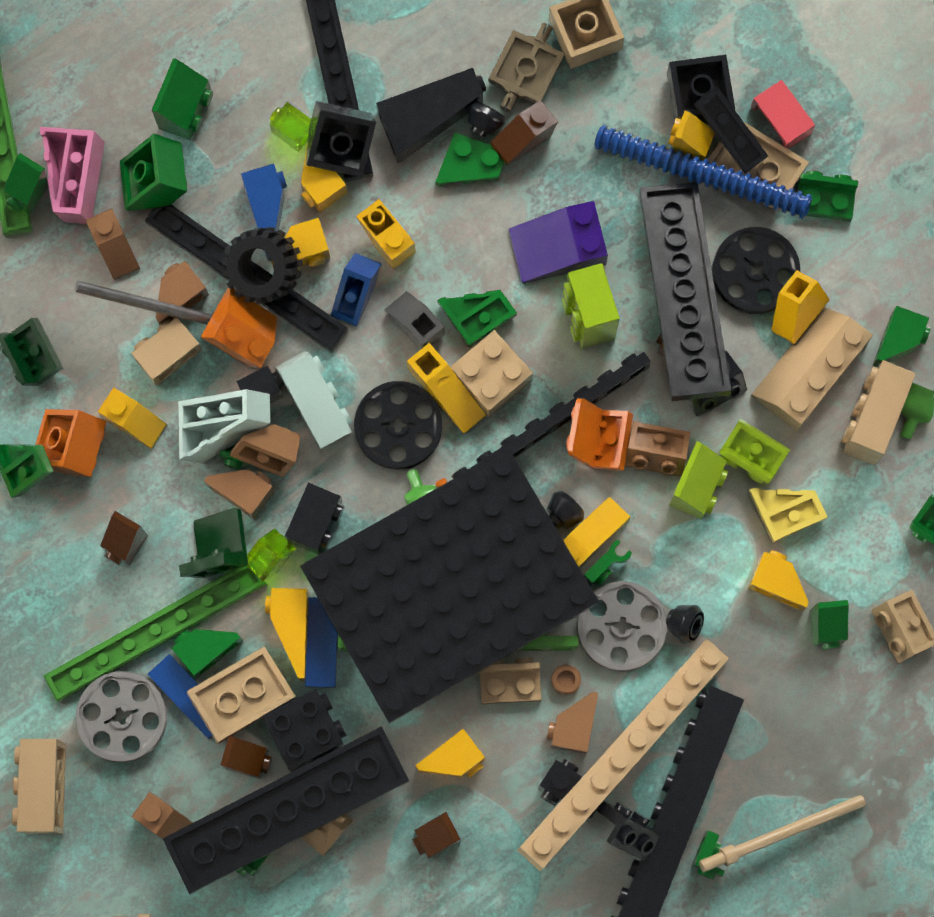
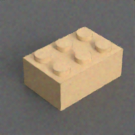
M882 360L877 368L872 367L862 386L866 393L861 394L851 416L856 417L855 421L851 420L842 436L841 442L845 444L842 453L872 465L878 463L885 454L916 373Z
M20 739V746H16L14 751V762L19 764V775L14 777L13 793L18 795L17 808H13L12 824L17 826V832L24 834H63L66 743L58 739Z

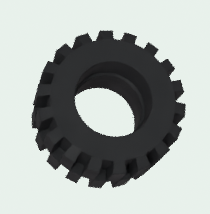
M273 227L256 228L241 233L240 236L235 237L231 241V246L226 247L224 253L228 257L222 258V265H226L227 270L222 271L223 277H229L230 282L226 284L229 289H236L234 294L237 297L245 296L244 301L246 302L256 301V304H262L290 293L289 290L294 289L298 284L295 280L301 278L302 272L298 270V267L303 266V261L297 258V254L301 252L299 247L293 248L292 244L295 241L291 237L284 238L286 234L284 231H275ZM257 248L267 252L273 260L274 273L269 282L259 279L252 270L251 258Z

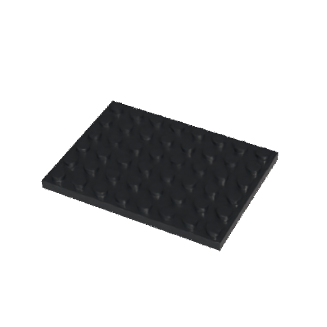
M509 448L300 565L389 724L599 604V600Z

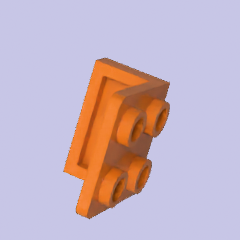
M577 398L571 412V432L566 441L568 455L592 469L624 471L633 414L629 411L602 410L584 398Z

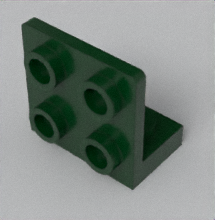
M240 508L228 509L194 520L198 555L191 557V562L179 565L180 577L208 578L248 566Z

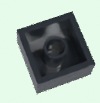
M726 54L669 62L667 79L674 122L676 118L681 120L684 111H688L707 124L693 103L716 86H718L735 110Z

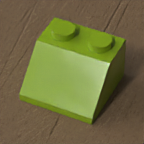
M696 441L669 506L699 519L703 518L705 512L711 514L717 497L712 496L716 485L723 486L729 472L724 469L727 461L704 444Z

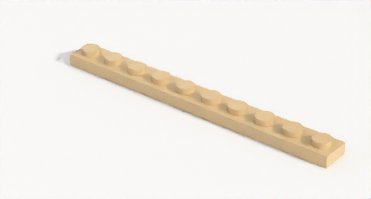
M706 639L517 851L535 868L541 871L729 658Z

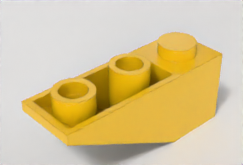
M430 343L407 360V369L434 398L436 403L463 434L486 417L484 411L451 367Z

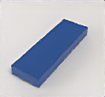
M308 597L305 687L336 688L338 633L317 597Z
M168 654L148 675L210 740L213 736L187 695L188 690L199 684Z

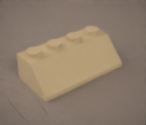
M824 307L797 342L789 347L751 396L794 430L798 431L865 348L873 334L851 317Z

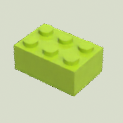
M600 263L569 272L567 282L563 284L565 291H562L563 298L561 301L565 315L571 314L572 325L570 326L573 341L579 342L582 350L615 340L620 317L603 264Z

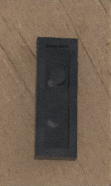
M718 86L693 103L744 174L769 157Z

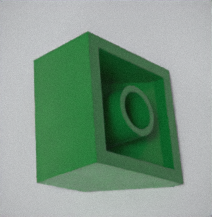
M174 58L152 107V113L158 129L191 140L193 132L197 133L201 127L203 120L201 113L204 106L208 107L210 105L213 91H211L207 78Z
M153 133L120 160L124 206L127 211L168 206L187 192L181 142Z

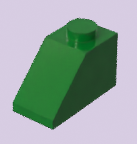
M19 153L3 188V192L8 206L18 212L24 210L30 214L49 188L45 168Z
M896 305L890 315L873 366L878 367L882 360L891 362L910 354L918 348L920 343L925 345L931 328L926 327L929 317Z
M848 600L820 602L810 610L814 646L822 645L823 650L841 648L840 643L848 640Z
M194 629L192 632L186 630L174 640L176 645L171 649L198 679L243 640L236 632Z

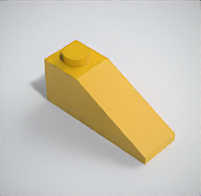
M610 497L563 540L580 569L631 517Z
M271 588V596H266L265 613L270 614L271 621L298 679L306 681L309 592L307 589Z

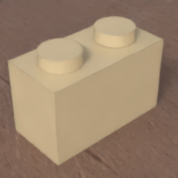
M177 317L173 321L169 319L163 322L157 328L158 332L150 339L146 337L140 340L134 346L135 350L131 353L135 361L156 386L202 351L200 344Z

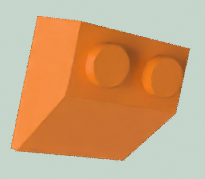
M228 287L201 338L247 367L261 368L275 343L277 316L255 302L249 303L244 301L245 296L237 297L234 294L236 290L233 288L229 289Z
M45 409L35 445H43L53 471L71 476L91 477L97 463L96 457L100 443L104 438V429L107 421L80 410Z

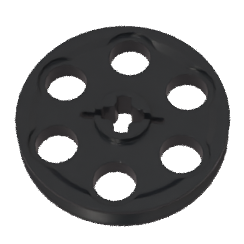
M748 227L734 232L719 246L712 266L713 281L721 298L731 307L749 314L768 313L776 309L778 294L785 285L777 281L776 274L781 270H786L791 275L796 270L800 272V262L796 250L783 235L764 227ZM747 236L753 238L756 242V247L749 251L744 250L740 246L741 238ZM774 243L781 245L784 249V254L777 258L771 256L768 253L769 245ZM726 256L732 257L736 262V267L730 271L724 270L720 265V260ZM750 265H752L753 267H757L758 265H760L762 267L761 274L763 276H760L759 274H755L754 276L751 275L750 272L752 268ZM734 283L740 284L744 288V295L735 298L729 294L728 287ZM761 290L769 291L773 298L772 302L767 305L759 303L756 297L757 293Z
M392 381L375 387L364 396L355 413L354 431L360 449L371 461L384 468L402 470L421 464L433 454L442 434V417L436 401L426 390L413 383ZM401 389L406 392L407 399L404 403L395 404L391 401L390 395L394 390ZM371 403L378 404L382 409L381 414L377 418H369L365 414L367 405ZM420 404L429 405L432 408L431 416L426 419L419 418L415 413L417 406ZM397 418H400L403 424H407L406 427L401 428V432H395V428L390 427V424H394ZM370 432H376L381 436V442L375 447H369L364 442L365 436ZM421 432L428 433L432 438L431 444L424 448L419 447L415 443L416 436ZM397 446L404 448L406 451V457L400 462L393 461L389 457L391 449Z

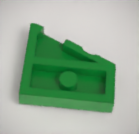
M454 132L435 185L441 187L449 183L462 182V184H470L479 180L484 182L498 181L505 162L491 145Z
M501 290L487 291L484 294H464L463 297L448 299L442 297L437 300L438 305L468 347H471L489 335L493 330L498 329L517 316V312Z
M0 444V472L11 498L22 496L53 472L43 445Z

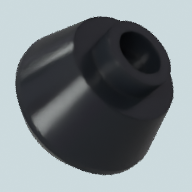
M478 101L470 105L468 123L472 125L470 130L485 138L487 133L494 135L505 125V116L497 110Z
M563 491L553 493L546 510L556 528L560 529L563 526L568 529L584 520V510L572 497Z
M679 605L675 609H671L666 619L669 632L683 644L695 641L703 627L704 613L698 605Z

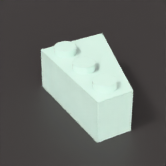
M304 351L274 367L281 376L290 397L295 402L301 417L320 449L352 432L348 425L353 422L345 407L339 409L335 401L339 397L331 381L326 384L321 375L325 369L318 356L312 358L310 353Z
M245 389L178 401L179 460L204 463L218 455L220 450L225 451L238 443L244 435L260 430L270 424V394Z

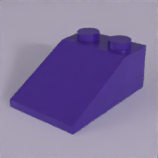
M594 201L568 206L509 228L522 284L568 274L569 272L600 263L606 265L608 253Z

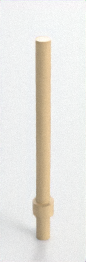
M862 795L856 796L737 846L728 845L719 849V853L700 860V868L703 872H706L723 864L725 866L734 864L739 861L740 857L866 806L865 799Z

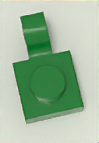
M619 540L614 541L606 554L584 574L591 587L596 582L601 585L613 573L609 568L614 563L622 564L630 559L632 554L630 550L624 556H618L615 553V549L621 543Z

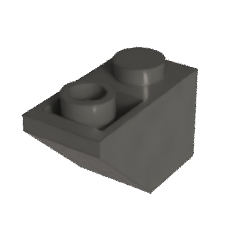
M407 291L385 309V312L420 350L428 343L431 345L435 344L445 335V326L425 304Z

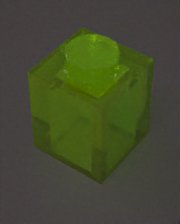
M286 102L282 108L277 107L269 119L271 121L269 123L271 132L299 152L308 141L311 119L289 102Z
M273 529L258 539L247 554V567L264 582L280 571L296 548L276 529Z

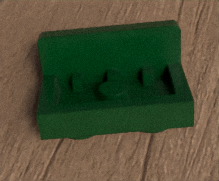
M30 318L11 333H0L1 351L8 358L13 368L14 377L22 386H38L63 369L38 318Z

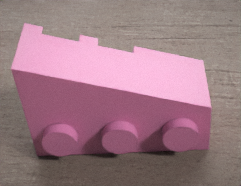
M39 127L44 143L45 152L43 153L44 160L47 162L49 175L47 179L53 213L63 222L87 224L86 220L93 217L105 142L95 131Z

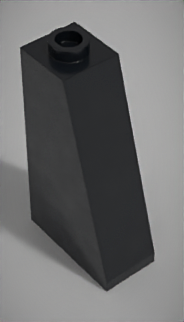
M473 68L376 103L378 116L397 163L407 159L467 115L472 103L477 101L483 103V92H486V86L482 76H476Z

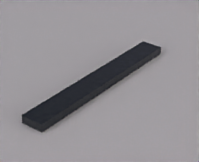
M306 0L328 104L359 110L335 0ZM369 154L363 177L344 173L345 182L374 176Z
M173 205L155 207L145 219L146 224L223 277L222 271L227 270V267L222 265V258L228 257L224 251L226 247L230 246ZM251 260L254 274L259 279L269 282L273 275ZM227 276V277H223V278H225L226 280H228V281L230 282L228 276ZM293 289L289 290L290 293L283 297L262 303L263 306L330 353L334 351L348 332V327Z

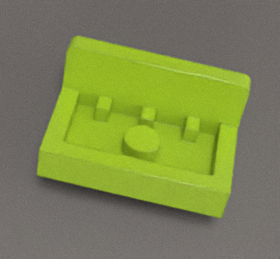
M740 419L720 449L719 454L723 456L728 465L734 468L740 466L748 471L747 475L754 481L761 484L763 482L769 484L790 449Z

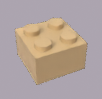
M567 0L549 7V22L553 27L562 52L565 53L564 57L569 69L623 50L625 37L609 0Z
M495 330L451 366V369L488 418L533 379V372Z

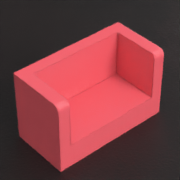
M782 80L753 98L751 108L754 111L761 110L783 140L782 145L787 149H790L812 134L815 124Z

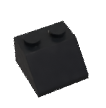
M316 101L308 132L306 165L363 177L377 123L372 113Z

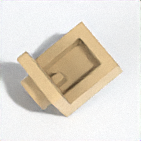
M346 814L301 838L324 856L353 820Z

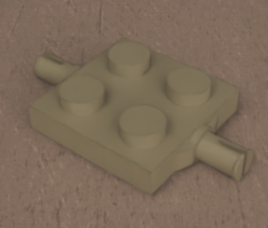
M542 23L536 37L526 36L515 30L512 31L488 78L489 83L502 88L507 93L500 105V108L504 111L506 108V112H511L517 98L525 99L534 104L539 100L543 101L565 56V53L552 48L546 42L553 30L551 25L548 24L547 26V23Z

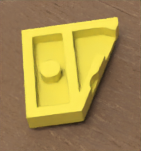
M759 488L749 490V494L773 543L827 518V514L815 490H760Z

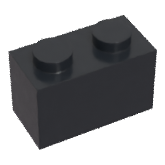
M308 482L284 536L286 541L316 554H319L322 548L327 549L333 533L329 532L333 521L339 522L345 506L341 505V496Z

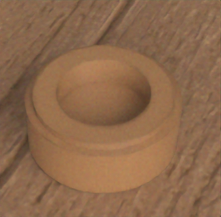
M561 665L552 674V687L561 695H571L580 687L581 675L574 666Z

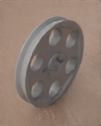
M627 581L611 582L593 591L597 599L606 605L607 610L601 617L593 616L590 610L578 616V637L586 654L598 665L613 671H631L649 663L662 648L667 633L666 614L657 597L645 587ZM619 590H630L634 596L633 602L629 605L620 604L617 600ZM650 606L656 609L658 613L656 621L652 623L643 621L641 610L644 607ZM623 618L630 627H639L640 629H626L624 634H619L618 628L606 626L605 624L613 625L614 623H619L620 619ZM591 630L600 631L604 638L602 644L596 647L588 644L586 640L587 633ZM640 637H651L655 643L654 649L650 652L641 651L638 647ZM620 647L627 652L628 658L625 663L616 664L611 660L610 654L613 649Z
M112 672L99 677L85 689L76 709V726L83 743L97 756L112 762H130L150 753L162 739L167 725V708L160 691L145 677L132 672ZM109 681H116L120 686L119 693L115 697H107L104 694V685ZM139 685H145L149 689V697L143 702H137L133 698V691ZM90 704H96L100 708V716L94 721H89L84 716V710ZM119 709L125 713H132L125 718L126 723L124 725L119 721H111L105 724L107 721L113 720L118 716L117 711ZM149 713H155L159 717V725L153 730H148L143 725V719ZM100 732H107L111 739L109 746L104 749H99L94 744V738ZM134 736L139 739L140 748L137 752L130 754L125 751L123 745L128 737Z

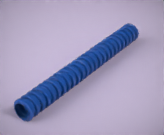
M607 125L600 127L596 135L594 145L597 150L603 148L604 152L612 151V155L620 154V157L623 159L629 157V161L637 160L638 164L644 162L647 167L653 165L654 169L659 170V168H662V171L665 173L671 171L673 176L679 174V177L682 179L688 177V181H693L694 179L697 184L703 182L706 187L712 185L715 190L721 188L723 193L729 191L732 196L738 194L741 199L747 197V200L750 202L756 200V204L765 203L767 208L771 205L773 210L782 209V213L788 211L791 212V216L799 215L800 219H804L809 211L812 202L811 194L805 196L802 191L796 193L793 188L787 190L784 185L778 187L775 182L769 184L766 179L760 181L758 176L751 178L749 173L743 175V171L734 172V168H729L728 170L725 165L719 167L716 162L710 164L709 160L704 159L701 161L698 156L692 158L690 153L683 155L681 150L675 152V148L666 149V145H661L660 147L657 142L651 144L650 140L645 139L642 141L639 136L633 138V134L630 133L624 135V131L616 132V128L608 129Z

